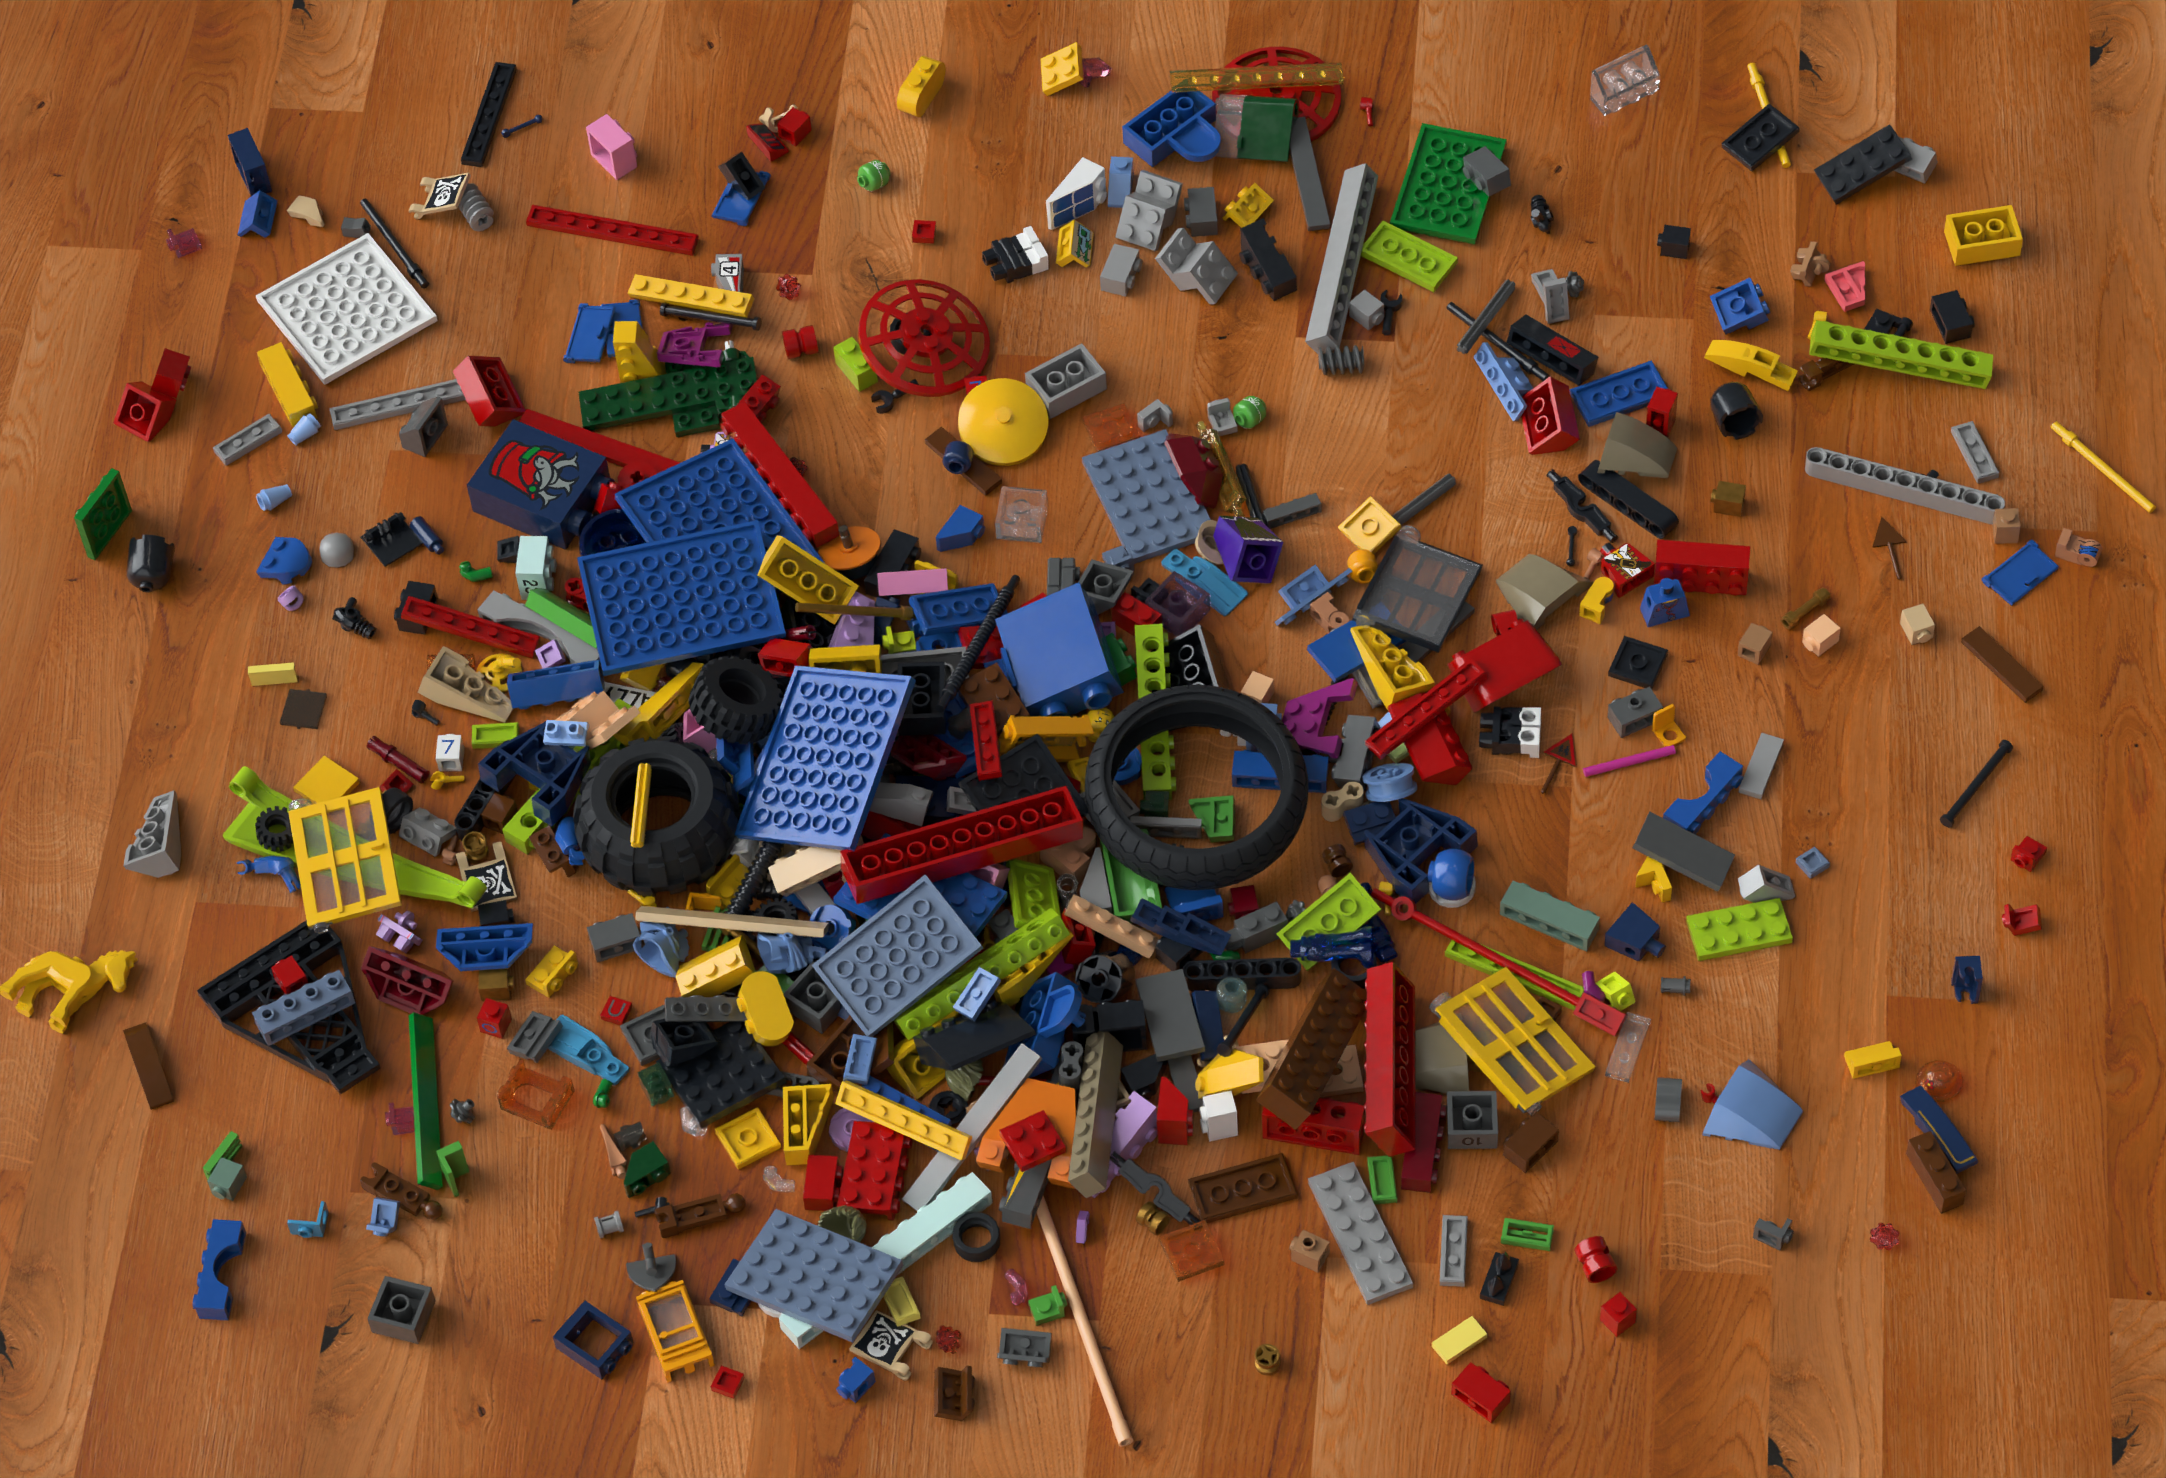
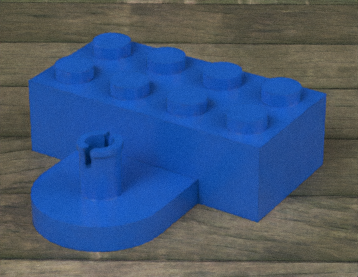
M1185 80L1122 126L1123 143L1151 167L1157 165L1174 151L1190 161L1203 162L1210 160L1217 155L1221 146L1220 134L1211 125L1216 121V104Z
M1055 972L1037 980L1024 995L1019 1016L1035 1030L1036 1035L1009 1046L1003 1067L1021 1043H1023L1042 1058L1028 1078L1055 1068L1059 1060L1060 1047L1065 1040L1066 1028L1071 1023L1076 1027H1080L1085 1022L1086 1014L1079 1011L1082 994L1078 990L1077 984Z

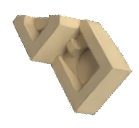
M299 195L287 209L291 217L306 219L312 226L323 227L325 225L322 219L323 212L315 199Z

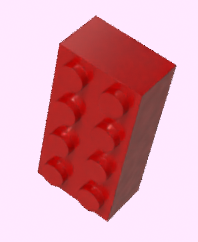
M1657 539L1654 585L1659 584L1664 578H1670L1672 580L1678 579L1685 592L1721 593L1734 596L1746 595L1750 546Z

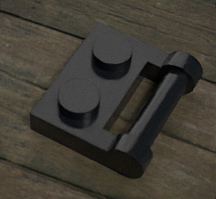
M1876 308L1864 330L1889 334L1892 328L1895 327L1898 329L1894 335L1904 337L1905 333L1910 331L1913 322L1909 318H1900Z

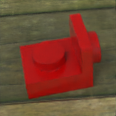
M2026 836L2019 846L2015 845L2012 849L2011 861L2018 867L2025 868L2031 872L2045 855L2047 847Z

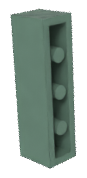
M1512 881L1500 902V915L1586 952L1599 931L1600 917L1595 913L1577 908L1568 901L1558 900L1549 893L1532 889L1525 883Z

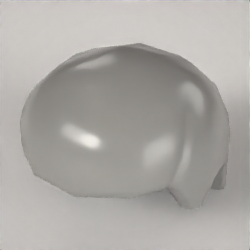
M331 533L321 540L320 556L322 562L327 566L341 567L353 560V542L346 534Z

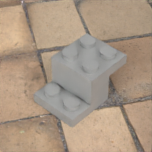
M1145 170L1140 171L1135 192L1125 197L1115 237L1154 251L1158 250L1163 229L1173 224L1183 183Z
M1184 228L1176 230L1155 258L1180 291L1197 288L1209 304H1215L1238 274L1213 241L1196 244Z

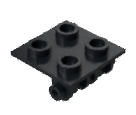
M395 512L388 520H382V524L377 523V526L370 530H365V534L361 536L364 543L385 567L423 544L404 521L406 518L402 512Z

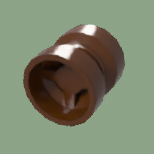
M1335 844L1323 851L1322 857L1325 863L1329 864L1328 869L1333 877L1344 876L1352 870L1353 864L1346 857V850L1343 845Z

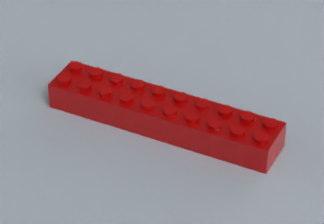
M1063 786L857 846L854 851L842 850L840 851L841 870L856 904L905 891L924 875L931 882H935L1083 839V820L1067 786Z

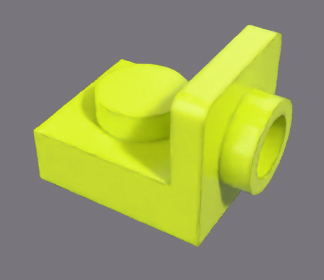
M891 626L886 627V635H882L883 648L888 649L889 654L916 650L913 631L892 633Z
M1616 972L1596 982L1614 1008L1622 1011L1635 1003L1631 984Z

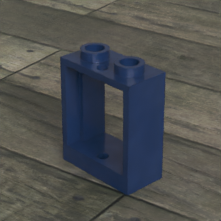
M246 128L227 135L235 164L250 196L259 190L266 194L272 192L265 163L249 129Z
M584 1301L553 1336L555 1347L600 1379H603L606 1374H610L615 1369L618 1360L631 1351L634 1343L631 1331L587 1301ZM592 1320L618 1336L599 1360L573 1344Z

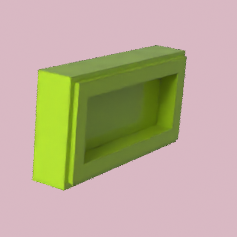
M519 722L472 725V748H495L503 742L519 736Z

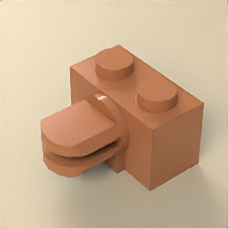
M1083 827V839L1040 851L1041 861L1048 867L1053 868L1058 875L1072 886L1076 887L1084 880L1087 873L1090 857L1086 854L1096 846L1095 832L1088 827Z

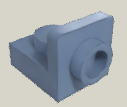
M1123 545L1102 553V559L1105 563L1134 571V559L1132 555L1127 554Z

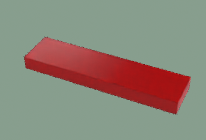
M993 700L969 704L978 779L981 781L1002 777Z

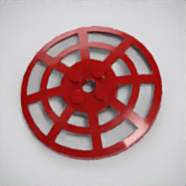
M1265 47L1242 54L1227 64L1219 73L1212 90V101L1216 104V119L1225 132L1236 140L1238 135H1240L1241 121L1236 127L1231 124L1224 116L1220 103L1232 100L1236 110L1242 116L1243 105L1239 98L1245 96L1298 99L1299 110L1302 112L1298 115V118L1305 117L1307 119L1309 117L1317 125L1314 129L1308 131L1311 142L1328 131L1334 124L1341 107V88L1332 69L1320 58L1309 52L1290 47ZM1276 53L1297 55L1307 60L1300 62L1292 58L1277 57ZM1268 54V58L1256 60L1246 67L1237 65L1249 58ZM1278 62L1293 64L1296 67L1290 72L1278 69ZM1269 63L1270 70L1260 74L1251 70L1258 65ZM1317 64L1323 68L1331 77L1334 86L1321 85L1318 76L1310 67ZM1229 71L1238 73L1233 81L1231 92L1218 96L1223 77ZM1305 71L1311 77L1314 84H1301L1297 76ZM1244 76L1253 80L1251 88L1238 90L1239 83ZM1280 90L1282 92L1279 94H1274L1271 91ZM1302 92H1315L1310 106L1301 101ZM1322 93L1335 94L1333 106L1328 116L1322 119L1315 112L1320 103Z
M911 279L895 282L882 288L867 302L858 324L860 349L870 368L890 386L916 396L941 397L963 390L965 388L964 378H971L981 374L990 351L988 327L977 307L957 290L935 281ZM906 286L909 294L903 295L891 302L890 305L877 301L883 294L896 288ZM916 286L932 287L949 294L946 298L931 293L918 292ZM921 298L935 300L941 304L936 310L926 308ZM959 299L973 312L980 324L969 323L963 312L953 304L954 301ZM908 300H912L915 309L908 313L896 309L898 305ZM871 308L884 312L880 322V334L867 338L866 325ZM950 308L957 314L962 323H950L944 314ZM890 315L902 321L899 330L887 331V322ZM927 329L932 335L925 336L920 330ZM953 332H965L963 349L952 342ZM972 332L984 334V349L979 362L968 354L972 343ZM892 340H901L907 349L904 356L894 348L891 343ZM880 343L884 344L888 353L898 362L893 373L889 372L877 360L870 346ZM947 349L957 355L952 361L941 365L939 356L946 352ZM915 355L930 358L932 366L920 365L911 360ZM962 361L973 369L970 374L961 380L945 385L942 372L955 368ZM906 368L920 373L934 374L936 386L917 385L907 382L900 377Z

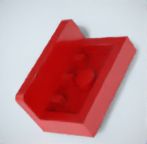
M761 375L738 404L745 401L758 420L763 423L767 416L766 412L770 408L774 409L780 400L778 395L781 386L765 375Z

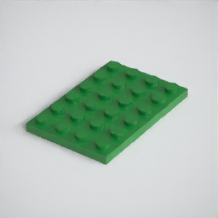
M1422 123L1390 224L1404 231L1476 244L1490 196L1483 190H1479L1471 179L1466 178L1463 172V157L1486 146L1502 161L1507 146V139Z

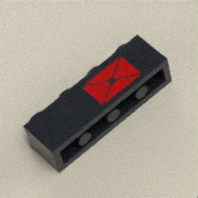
M1527 314L1511 325L1506 342L1578 386L1594 375L1599 358Z

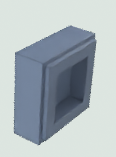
M1816 847L1797 857L1795 862L1810 879L1829 868L1830 865L1829 861Z

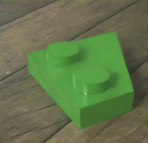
M1233 795L1189 799L1192 811L1197 819H1202V828L1211 842L1234 840L1235 799Z

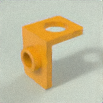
M1674 704L1653 714L1652 731L1664 747L1676 746L1686 740V736L1674 722ZM1666 731H1674L1677 734V738L1667 740L1663 735Z
M690 892L685 910L694 911L695 908L714 911L716 906L721 907V910H723L722 899L720 896H714L709 893L699 894Z

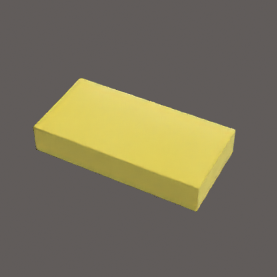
M294 663L248 667V675L252 686L298 682V674Z
M903 1276L894 1279L883 1297L897 1327L921 1319L920 1312Z
M1471 1316L1433 1341L1432 1348L1446 1364H1449L1485 1340L1487 1333Z

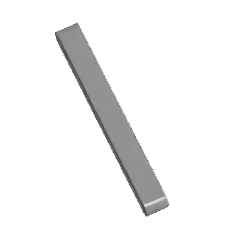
M1819 447L1809 449L1806 454L1805 472L1809 476L1987 524L1993 523L1995 509H2004L2005 507L2004 499L1993 493Z

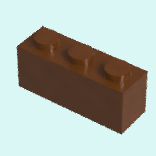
M1928 1131L1909 1139L1906 1155L1940 1213L1942 1214L1962 1206L1966 1189L1932 1132Z

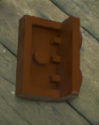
M549 825L529 837L549 873L562 867L567 877L576 874L573 866L569 863V855L563 854Z
M966 1366L962 1371L943 1367L936 1368L934 1371V1417L963 1421L973 1412L975 1401L972 1398V1389L975 1378L972 1375V1366Z

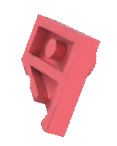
M1864 261L1825 274L1824 280L1844 312L1865 304Z

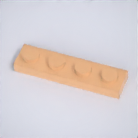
M1075 894L1070 899L1064 914L1148 959L1153 954L1159 939L1151 933L1132 925L1128 921Z

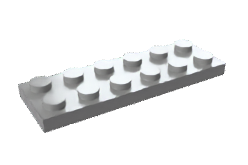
M1354 1161L1308 1178V1184L1366 1304H1372L1413 1288V1282Z

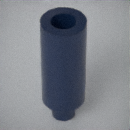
M418 516L414 518L409 525L412 531L430 552H436L438 555L442 554L444 548L441 538L423 517Z

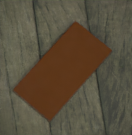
M1283 1153L1188 1179L1203 1225L1297 1199V1192Z

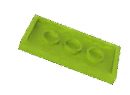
M1385 221L1380 223L1363 244L1360 255L1432 292L1436 291L1458 263V257Z
M1018 859L1014 861L1008 860L1006 867L1010 868L1007 877L1015 928H1021L1050 908L1061 918L1053 868Z
M1350 872L1276 934L1306 971H1308L1379 913L1381 908Z
M1780 898L1686 916L1687 926L1698 961L1789 944L1793 940Z

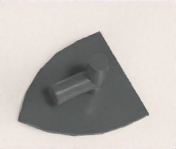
M645 1243L642 1245L645 1260L626 1263L629 1278L636 1285L656 1292L672 1278L676 1270V1257L673 1254L655 1258L652 1243Z

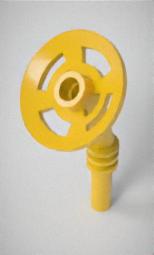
M494 654L482 660L476 672L480 671L483 675L485 674L486 678L493 682L491 686H496L504 693L508 691L507 683L501 685L500 681L507 678L508 674L522 672L521 660L508 654ZM493 659H496L495 661L491 662L488 665V667H484L486 663Z

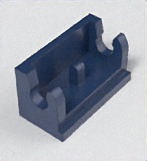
M1956 956L1951 978V986H1954L1955 997L1958 1002H1961V992L1965 991L1970 994L1971 1004H1978L1983 981L1980 956Z

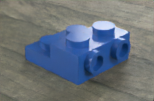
M1751 277L1710 296L1725 335L1744 326L1751 329L1769 321L1767 314L1771 313L1767 302H1762L1760 298L1764 296L1759 283L1754 284Z

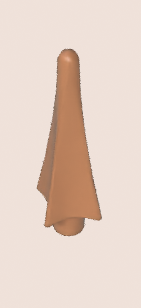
M601 1124L600 1129L606 1144L612 1175L617 1174L619 1179H624L628 1169L626 1166L627 1161L613 1142L606 1126Z

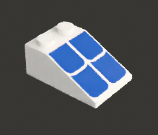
M1084 157L1081 158L1046 200L1048 229L1053 230L1095 210L1099 204L1105 201L1107 192L1104 167Z

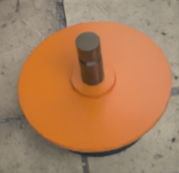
M843 525L839 527V536L820 546L818 554L826 565L849 580H855L869 573L878 557L877 553L880 549L881 541L879 535L870 528L862 526L847 527Z

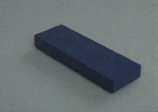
M1194 991L1191 994L1192 1003L1205 1046V1052L1200 1053L1201 1061H1212L1218 1054V1045L1224 1042L1217 991Z

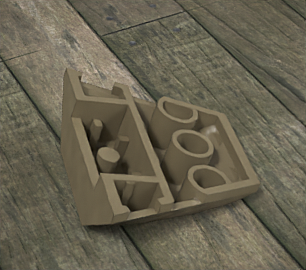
M1616 412L1597 473H1605V470L1618 471L1620 475H1624L1625 471L1637 472L1640 476L1668 478L1677 447L1659 431L1637 419Z
M1533 554L1525 556L1496 579L1499 589L1508 604H1511L1515 610L1518 620L1523 618L1524 622L1529 620L1536 630L1545 624L1547 616L1572 596L1579 597L1594 583L1592 580L1563 569Z
M1458 1014L1457 1017L1462 1021L1461 1015ZM1437 1022L1415 1030V1089L1437 1091L1447 1096V1091H1469L1466 1052L1444 1027Z

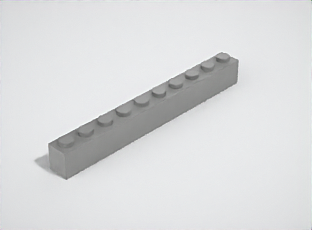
M1366 163L1347 169L1344 172L1305 340L1317 354L1318 347H1321L1323 353H1325L1327 347H1330L1331 350H1335L1336 346L1340 348L1378 180V175Z

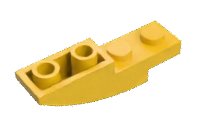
M1712 340L1704 356L1705 359L1743 377L1749 372L1786 391H1789L1798 370L1779 362L1780 355L1754 345L1736 341Z

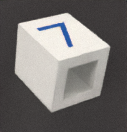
M438 735L436 749L438 770L462 771L464 744L461 735Z

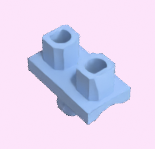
M546 720L543 743L545 745L586 747L589 724L588 722Z

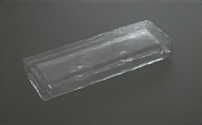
M1627 1012L1628 1016L1621 1028L1605 1076L1629 1083L1650 1026L1651 1018Z

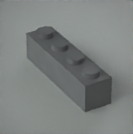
M1314 493L1272 508H1267L1263 510L1267 527L1272 529L1320 513L1321 502L1317 494Z

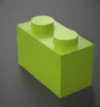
M853 337L833 347L835 363L859 392L878 382L877 374L864 359L860 346Z

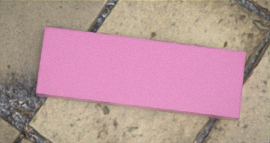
M947 568L877 573L879 596L932 593L948 590Z

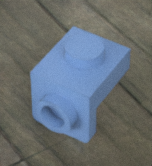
M379 1197L374 1198L371 1223L367 1224L366 1229L372 1230L373 1234L377 1236H388V1233L396 1231L400 1201Z

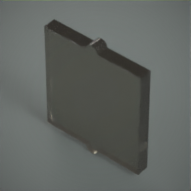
M289 689L280 725L295 726L297 729L301 727L318 729L327 694L312 692L310 689L306 691Z

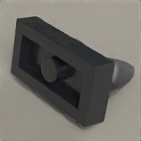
M1495 1252L1480 1292V1299L1504 1306L1519 1265V1259L1509 1256L1507 1252L1502 1254Z

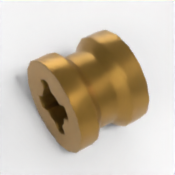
M1262 1344L1255 1351V1367L1259 1373L1272 1375L1280 1367L1279 1350L1272 1344Z

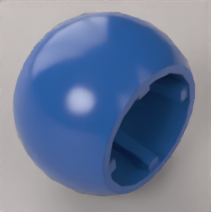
M1454 848L1438 853L1436 860L1430 862L1428 870V882H1432L1433 891L1441 898L1450 901L1461 900L1469 896L1474 878V858L1466 851Z

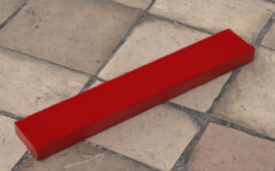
M408 596L401 613L402 619L533 659L540 641V636L412 596Z
M1470 658L1365 740V745L1382 760L1485 679L1487 672Z

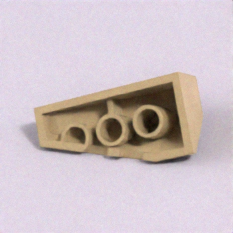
M443 646L424 675L417 693L438 704L505 723L514 709L512 708L511 700L496 686H491L484 680L485 676L480 671L476 672L468 665L469 661L465 657Z

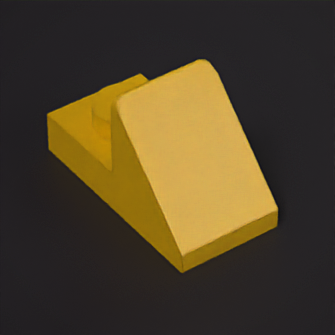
M1647 856L1636 876V888L1651 884L1654 894L1659 895L1662 903L1670 901L1672 886L1662 863Z

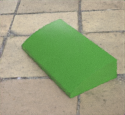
M536 588L530 590L525 604L526 607L597 649L590 615L546 589Z
M1140 829L1144 833L1148 834L1147 829ZM1100 840L1113 915L1133 923L1130 919L1141 898L1162 908L1158 884L1141 877L1124 866Z

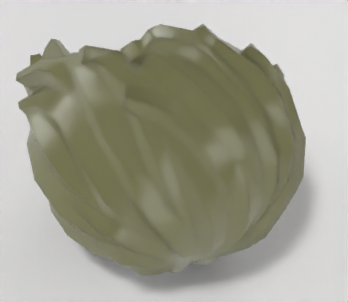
M981 1059L953 1071H945L948 1086L954 1093L962 1096L965 1101H969L973 1097L972 1092L976 1091L974 1086L979 1083V1079L982 1077V1074L979 1073L984 1071Z
M846 1205L834 1207L824 1211L819 1217L820 1220L817 1226L859 1243L865 1236L867 1223L863 1214L857 1208Z

